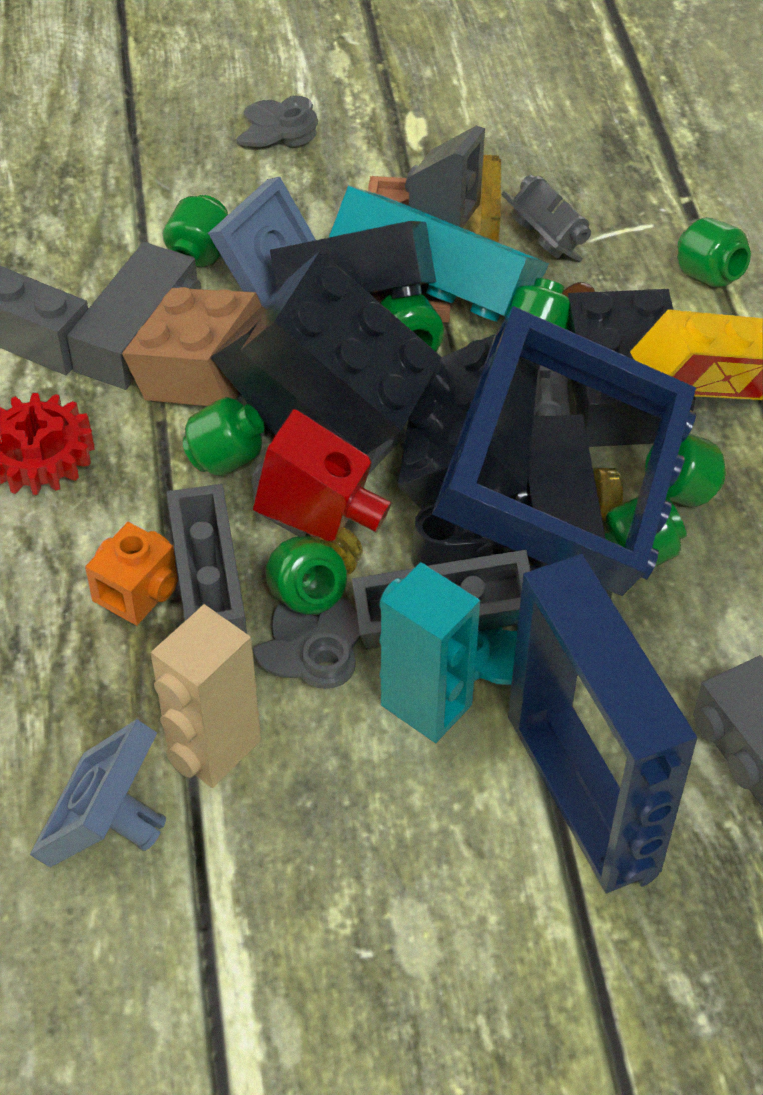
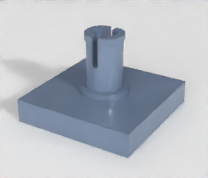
M281 177L267 179L208 233L242 291L256 292L261 305L277 291L270 250L316 240Z
M136 719L84 752L30 855L51 868L103 840L109 828L136 844L142 851L148 850L161 833L155 827L159 829L164 827L166 817L150 809L127 792L157 732Z

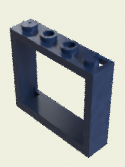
M513 306L494 336L432 515L513 550H527V556L548 565L583 554L603 588L623 596L641 577L647 580L656 565L659 550L653 548L656 533L658 534L662 530L671 511L672 503L665 500L668 488L676 482L684 464V456L679 455L678 452L681 442H684L690 434L696 419V412L690 410L696 387ZM520 356L661 419L624 547L477 484Z
M579 554L523 573L508 718L604 892L607 894L637 881L643 887L652 882L662 872L698 737L583 554ZM577 676L580 677L627 757L621 787H619L573 708Z

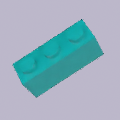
M420 562L404 579L397 578L393 580L384 591L380 600L381 635L379 643L381 645V670L379 677L381 679V706L434 743H437L472 706L480 600Z

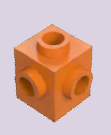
M127 522L113 538L110 537L104 540L97 549L94 558L85 566L92 601L136 626L158 602H164L172 595L178 582L173 545L161 534L155 531L147 532L130 522Z

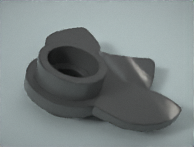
M293 95L286 98L282 103L274 100H261L247 106L244 110V115L252 125L236 139L237 144L259 147L271 145L282 139L283 143L287 146H299L311 141L317 134L316 126L318 124L317 115L312 110L313 104L311 100L303 96Z
M342 596L333 608L321 613L319 618L311 614L304 615L293 611L283 604H279L276 607L272 623L274 640L259 644L253 648V654L260 666L265 671L278 677H302L308 684L322 689L336 688L346 683L355 671L356 659L353 647L361 637L357 611L352 604ZM323 662L333 663V665L323 666L319 664Z

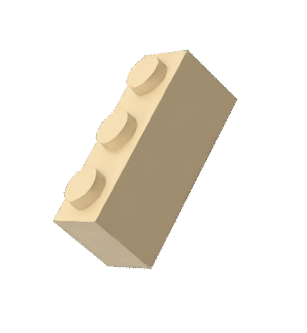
M203 604L151 651V658L155 675L154 687L158 693L162 715L160 722L164 728L168 749L166 751L167 758L182 775L188 778H192L195 775L213 788L261 741L251 637Z

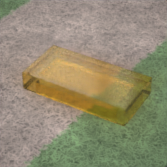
M483 155L479 235L499 243L501 159H499V155Z

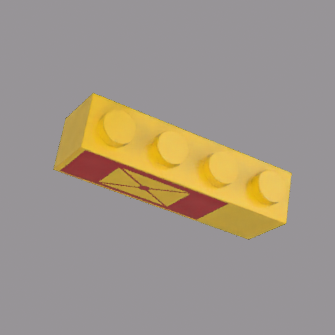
M668 309L630 351L634 360L696 387L695 397L763 400V318Z

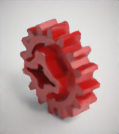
M32 393L30 402L22 403L15 396L11 398L12 408L5 410L0 407V484L8 480L11 493L16 494L23 485L30 486L32 495H38L41 485L49 484L55 491L60 490L59 479L65 476L76 481L79 478L77 466H90L89 451L95 450L92 429L90 428L87 413L79 414L76 402L72 401L62 407L60 395L54 394L47 402H43L40 400L38 393Z

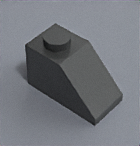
M476 125L433 148L419 166L414 165L411 168L405 184V190L409 193L410 207L463 228L479 207L481 201L485 128Z

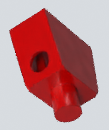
M293 409L267 448L253 510L326 541H335L349 519L376 533L385 520L392 502L364 488L372 464L369 456L303 413Z

